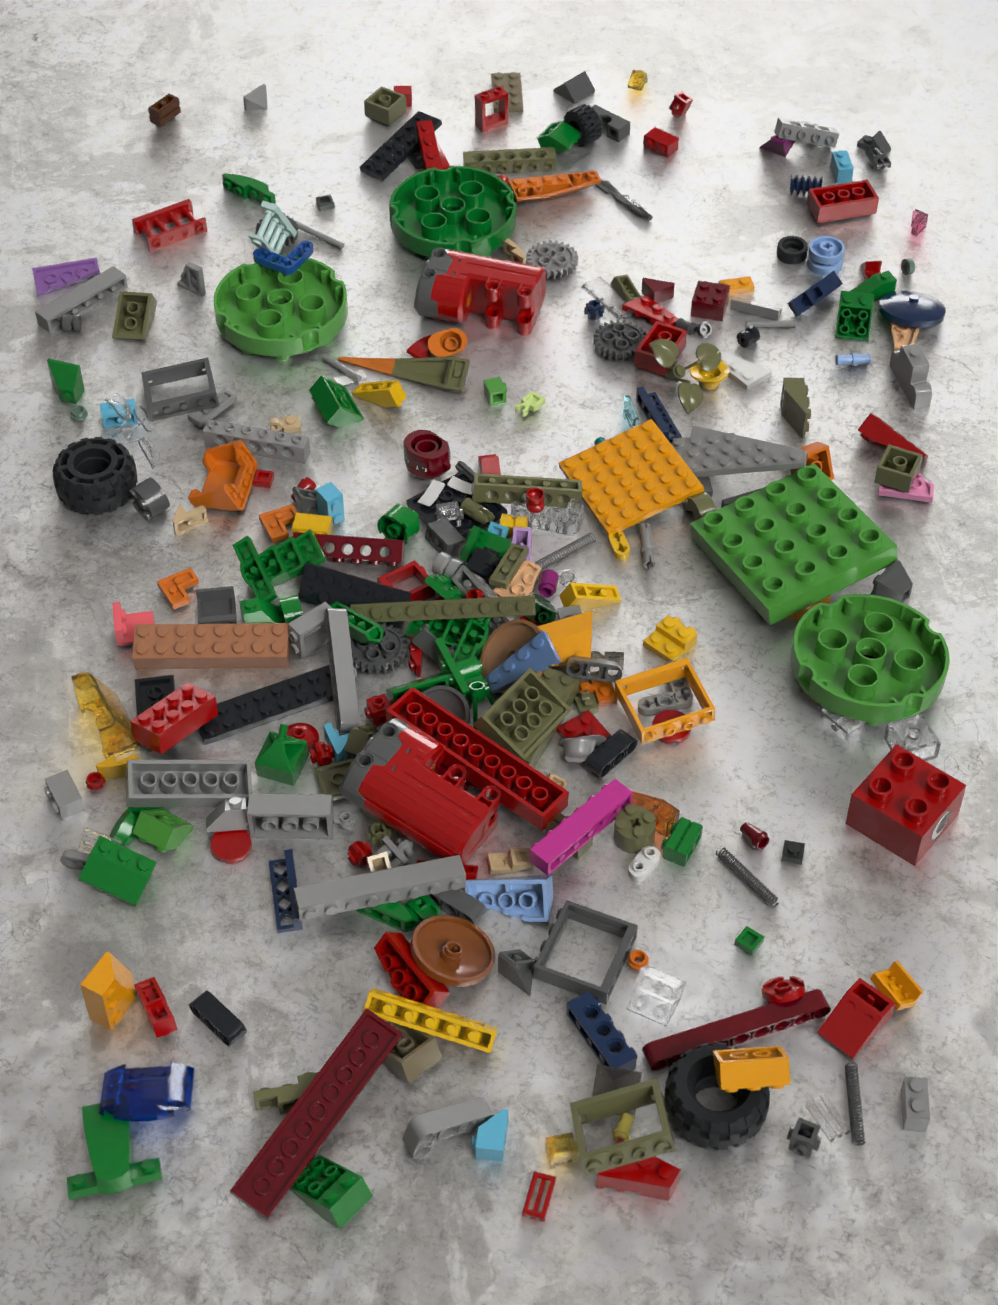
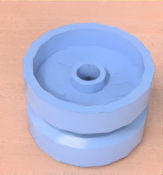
M831 236L814 238L809 245L808 269L821 276H827L832 271H835L836 274L840 272L845 251L843 242Z

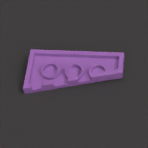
M97 258L32 268L38 296L100 274Z

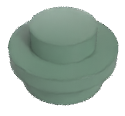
M81 405L74 406L70 412L71 419L75 421H82L88 416L87 410Z

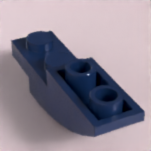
M832 271L787 304L795 316L798 317L843 283L835 271Z

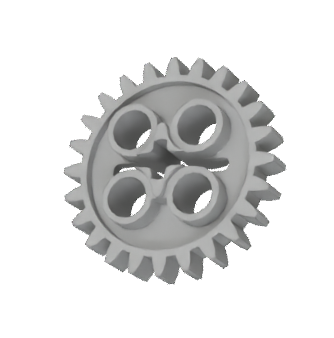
M549 240V243L543 241V244L537 243V246L533 245L532 249L528 250L526 264L543 267L546 270L547 279L550 276L553 279L556 276L562 278V275L567 277L568 273L572 274L573 270H576L578 255L577 251H574V247H570V244L564 245V242L558 243V240L555 243H552L551 240Z

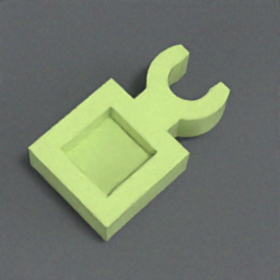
M532 391L521 399V403L515 406V412L517 413L522 410V417L528 415L529 410L535 412L545 404V398Z

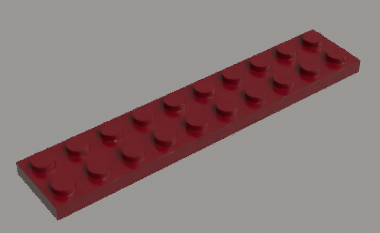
M366 1008L231 1188L230 1194L268 1220L402 1038L403 1033Z

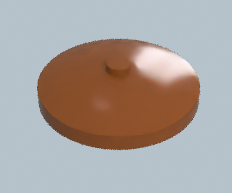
M439 915L427 918L416 927L411 938L410 950L417 966L432 979L449 986L468 987L476 985L489 976L495 963V949L485 932L475 924L456 916Z

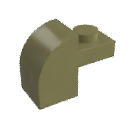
M706 492L690 496L687 502L682 503L684 510L692 511L694 521L704 517L709 512L716 511L713 500Z

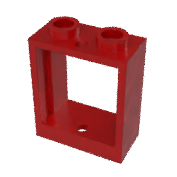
M502 86L475 94V126L482 133L508 124V92ZM499 100V112L486 116L485 104Z
M415 560L377 578V583L393 587L402 581L416 576L423 585L408 591L411 592L410 601H425L435 596V590L424 582L429 575L426 573L425 568L420 566Z

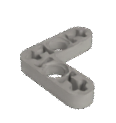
M668 661L665 665L675 661ZM686 678L668 682L667 685L670 692L641 698L638 701L639 714L642 716H653L665 710L678 711L691 707L693 694ZM679 682L682 683L683 686L675 687L673 684ZM666 700L669 701L670 704L665 706L662 705L660 702Z

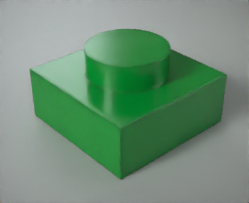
M746 926L735 939L734 945L753 955L764 942L765 936Z

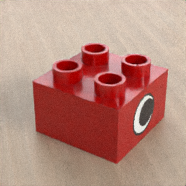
M896 744L851 794L845 824L916 866L959 815L967 785Z

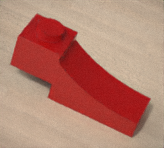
M155 977L134 984L136 993L156 1038L167 1036L171 1032L178 1030L174 1016Z

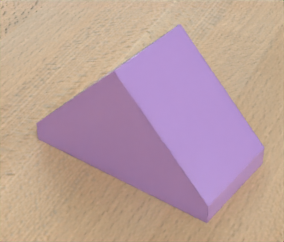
M514 527L512 543L529 547V554L525 560H530L532 528Z

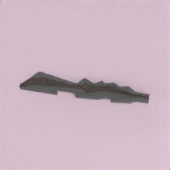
M601 180V183L596 184L605 193H611L615 196L616 201L630 208L634 213L646 218L648 221L652 220L653 216L648 213L645 207L641 206L636 200L630 199L628 195L621 194L609 181Z

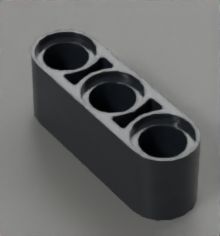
M618 730L589 755L585 762V767L603 778L635 750L638 740L624 730Z
M206 990L189 1004L193 1014L227 1046H231L247 1033L244 1024L209 991Z

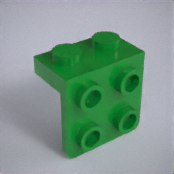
M473 525V528L467 534L468 540L466 545L460 551V560L468 563L470 558L473 557L474 550L478 547L483 549L484 546L496 550L500 553L499 557L503 558L511 546V541Z

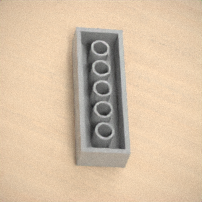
M127 760L125 767L126 807H218L225 799L233 797L246 798V807H248L249 794H252L251 760Z

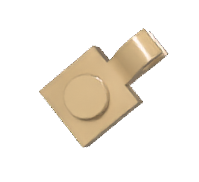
M298 415L281 417V420L278 418L270 419V430H283L285 433L301 432Z

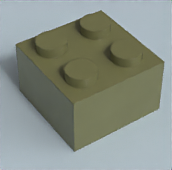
M381 86L364 100L365 116L390 126L406 112V96Z
M888 445L877 466L874 482L909 493L920 471L923 455Z

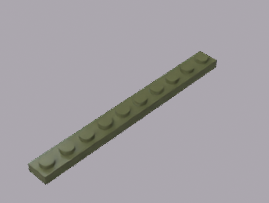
M535 595L350 605L352 610L374 622L536 615Z

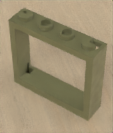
M658 1078L570 1103L579 1157L586 1176L676 1150ZM656 1103L662 1131L587 1152L582 1124Z

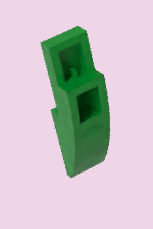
M222 174L223 188L244 200L250 197L259 203L267 201L276 204L275 194L269 191L267 184L247 176Z

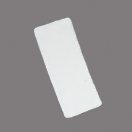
M362 369L355 372L362 376V379L368 377ZM347 375L334 378L341 385L357 382Z
M452 476L447 483L448 486L460 492L472 495V484L455 476Z
M432 480L423 496L418 500V503L431 506L441 493L445 483Z

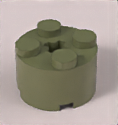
M634 804L626 805L615 817L614 839L617 846L624 852L631 854L641 851L646 846H652L655 839V815L646 808Z

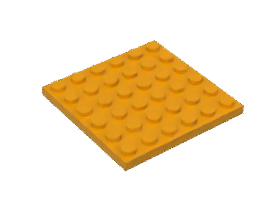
M652 419L558 463L559 468L567 479L581 480L583 491L581 499L607 535L616 534L618 531L627 529L687 500L690 496L704 492V486Z

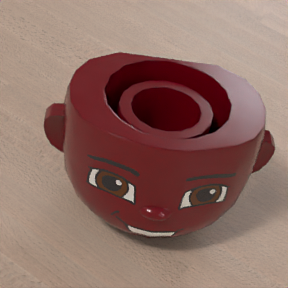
M422 429L413 431L405 437L403 442L404 460L407 470L414 477L423 480L436 479L451 469L450 448L447 441L430 430Z

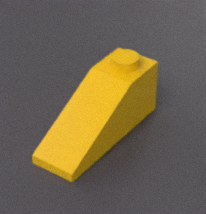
M398 380L360 383L352 392V395L385 408H397L402 405V402L407 397Z
M570 582L559 595L563 607L580 605L581 611L617 604L622 601L616 585Z

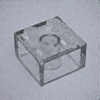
M923 714L888 723L886 726L884 740L890 750L897 744L925 761L938 757L941 742Z

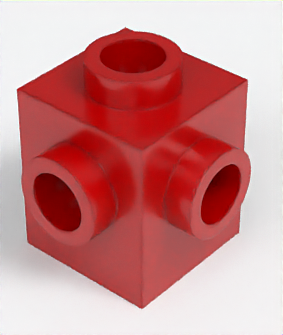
M385 694L366 699L367 707L364 708L367 719H370L372 725L377 727L385 724L386 710L392 705V701H388Z

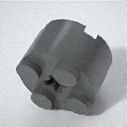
M151 477L128 491L134 499V502H132L134 508L137 511L141 510L147 521L170 507L166 494L162 495L160 491L162 488Z

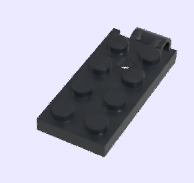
M174 675L135 679L137 716L175 691Z

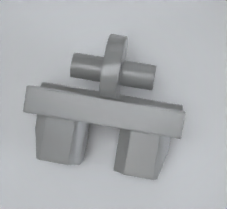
M386 835L382 839L385 844L379 848L378 854L387 851L388 858L393 855L396 856L390 862L391 868L411 865L405 854L408 856L413 855L414 852L411 850L414 845L410 839L403 841L400 838L397 840V847Z

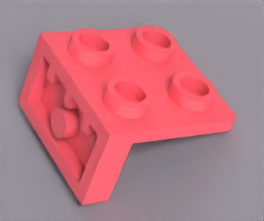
M120 602L112 603L117 646L133 644L135 625L154 624L153 611L126 614L125 609H121Z

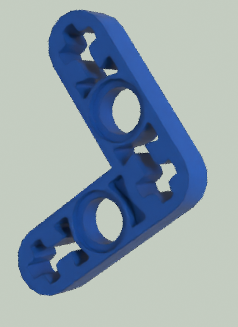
M310 241L300 242L286 257L263 248H258L253 251V259L259 265L286 275L292 274L313 254V243Z

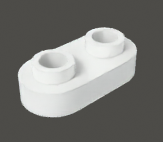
M654 846L642 848L629 865V877L637 882L646 880L660 862V851Z

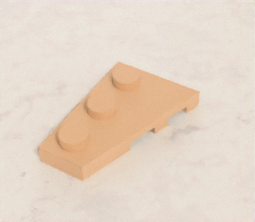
M890 321L893 351L900 350V347L904 345L915 344L920 328L907 327Z
M527 559L522 563L507 589L496 587L493 591L498 597L531 595L541 575L542 567Z

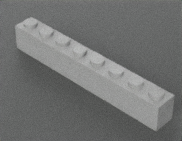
M460 855L296 887L294 888V897L299 920H312L326 915L331 916L336 913L375 907L390 902L395 903L410 898L415 899L420 896L438 894L449 890H458L466 887V873Z

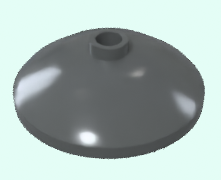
M439 685L423 692L431 700L469 724L470 707L466 698L458 690L449 686Z

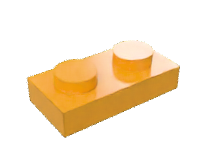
M750 276L719 280V284L730 285L729 295L754 292L755 286Z

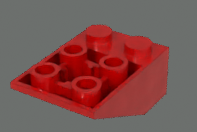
M859 978L847 990L817 1031V1034L853 1060L892 1018L896 1003Z

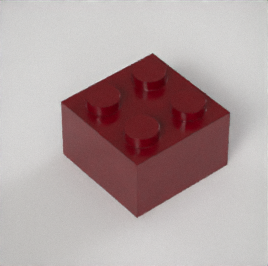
M698 280L691 302L690 316L723 322L729 302L730 285Z

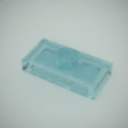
M627 395L623 396V417L625 420L627 419L631 429L639 425V417L631 397Z

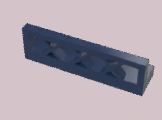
M643 386L637 387L636 401L647 420L652 419L670 443H672L674 438H682L656 392L648 394ZM669 433H673L675 436L669 437Z
M292 849L284 850L285 859L269 861L278 933L303 930L294 897V888L297 887ZM286 866V870L280 875L274 871V867ZM281 881L289 885L284 892L276 888ZM283 899L291 902L286 909L278 905ZM285 916H288L293 920L294 924L281 926V921Z

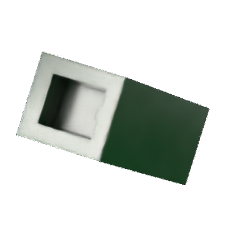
M532 594L535 595L536 615H526L524 617L539 625L554 622L557 611L552 603L537 594Z

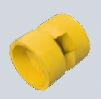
M502 514L500 524L509 527L506 538L513 535L514 527L527 528L528 517L517 515L514 518L513 515Z

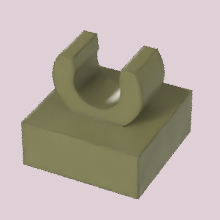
M589 691L581 692V696L574 697V703L579 715L588 710L592 714L599 713V707L593 693L589 694Z

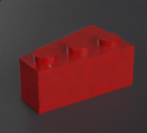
M618 1138L615 1144L624 1142V1140ZM654 1156L598 1172L596 1188H612L622 1193H625V1191L639 1193L640 1196L669 1201L679 1184L681 1169Z

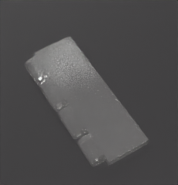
M597 277L582 285L581 289L594 300H599L601 306H605V310L616 319L621 320L623 318L625 320L635 315V312L630 310L627 312L621 310L622 305L627 303V301L603 278Z

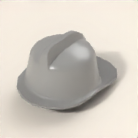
M601 735L565 738L559 741V745L564 748L566 762L581 763L585 762L589 755L593 753L594 748L602 745L606 738Z

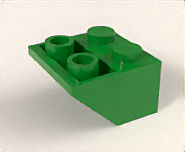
M560 121L551 123L537 137L541 148L555 147V153L558 151L566 152L571 149L570 147L578 142L582 134L566 122Z

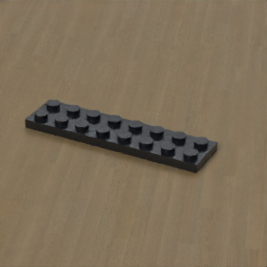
M327 665L217 703L218 715L197 729L204 744L207 745L333 701L330 666Z

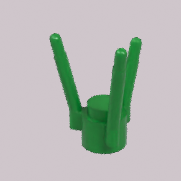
M480 681L469 685L468 704L471 709L473 702V724L478 720L477 702L483 701L485 696H487L491 706L494 704L490 694V687H485V684Z

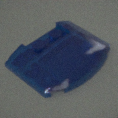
M171 1062L170 1066L126 1068V1064L115 1067L104 1073L99 1114L104 1116L105 1111L113 1114L115 1120L145 1122L175 1116L174 1111L186 1107L187 1112L191 1110L194 1068L176 1062Z

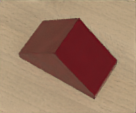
M642 278L641 292L655 302L661 303L674 297L675 283Z

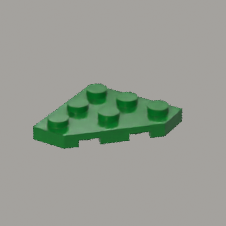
M446 574L429 575L424 581L445 600L465 599L462 591L451 583L452 579Z

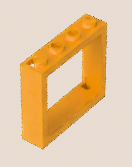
M688 658L615 681V693L641 744L654 742L657 739L669 737L715 721V707ZM685 677L702 710L643 728L627 696Z

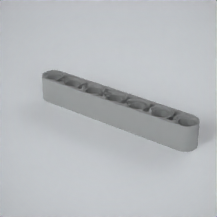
M326 608L324 622L336 727L338 732H350L351 728L360 725L347 610L345 608Z

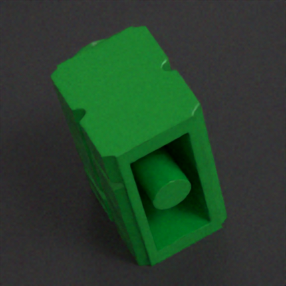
M681 817L678 823H673L669 832L671 834L670 837H665L661 845V849H663L662 857L682 867L686 866L702 837L703 826L696 822H691V820Z

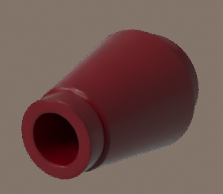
M745 822L740 827V831L752 848L762 850L768 845L770 839L765 831L749 822Z

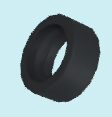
M786 236L779 240L777 257L780 261L786 264H799L805 261L807 257L808 244L804 239L797 236ZM794 248V249H797V250H799V251H798V252H790V251H787V250H785V249Z

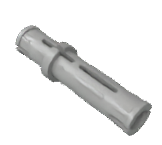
M641 523L639 525L640 555L643 557L644 568L647 569L648 563L649 569L655 567V549L652 547L650 524L646 523L647 528H645V523Z

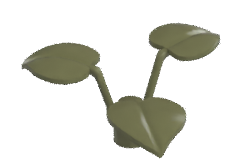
M659 339L651 342L649 345L657 363L661 367H669L666 372L667 378L670 381L682 382L678 386V397L686 413L690 414L701 404L703 392L699 385L691 384L689 380L681 378L684 377L685 370L701 364L704 371L715 370L721 362V352L710 343H702L696 349L698 361L683 367L676 365L677 360L675 358L679 355V349L673 341Z

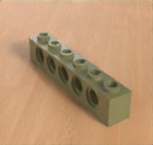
M555 147L463 152V166L481 169L492 174L556 171Z
M474 473L471 488L472 500L475 502L526 505L527 491L530 488L536 487L544 491V506L567 508L580 507L583 491L581 480Z

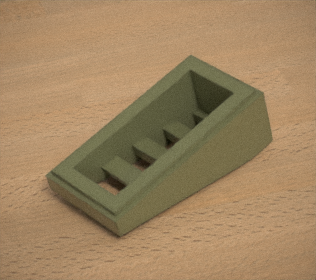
M628 275L614 276L610 285L624 300L629 302L641 297Z

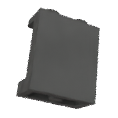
M233 586L196 590L198 624H237Z

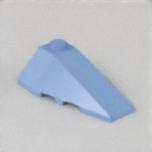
M552 875L466 880L465 892L481 901L487 909L491 908L503 912V914L521 918V920L527 922L550 921L553 902Z

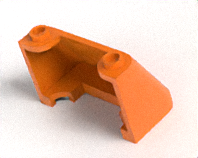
M242 440L206 449L202 459L203 465L209 471L202 492L198 489L191 490L188 500L194 507L203 505L207 509L232 512L243 510L256 470L258 469L256 459Z

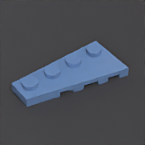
M542 631L485 678L491 691L497 694L508 689L529 668L535 673L538 671L543 672L548 669V666L552 664L557 665L562 661L548 633Z

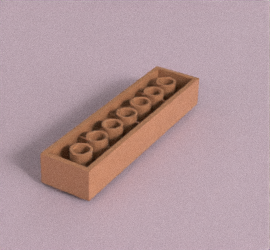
M288 623L135 625L132 660L135 669L289 668Z

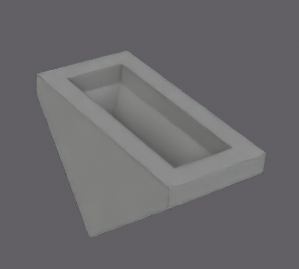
M262 84L243 96L244 110H267L266 84Z

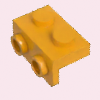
M894 961L888 970L873 973L870 978L882 994L896 1003L894 1007L896 1011L914 1007L923 994V990L899 961Z

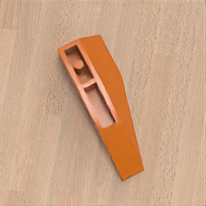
M597 171L508 180V186L512 189L514 202L517 204L556 199L601 183V178Z

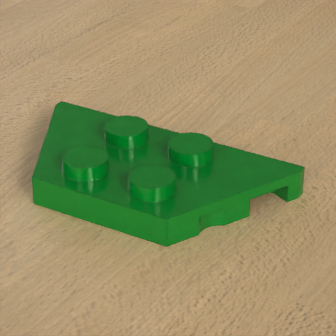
M442 637L434 639L440 673L448 674L449 687L458 690L466 698L467 693H470V689Z

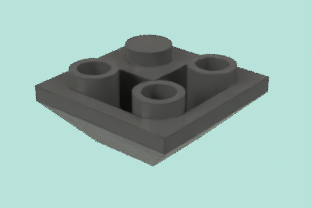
M896 560L892 565H888L881 575L878 574L874 578V586L870 595L887 597L901 603L910 597L913 583L899 560Z

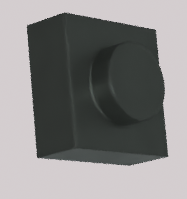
M784 840L781 861L802 865L805 843Z

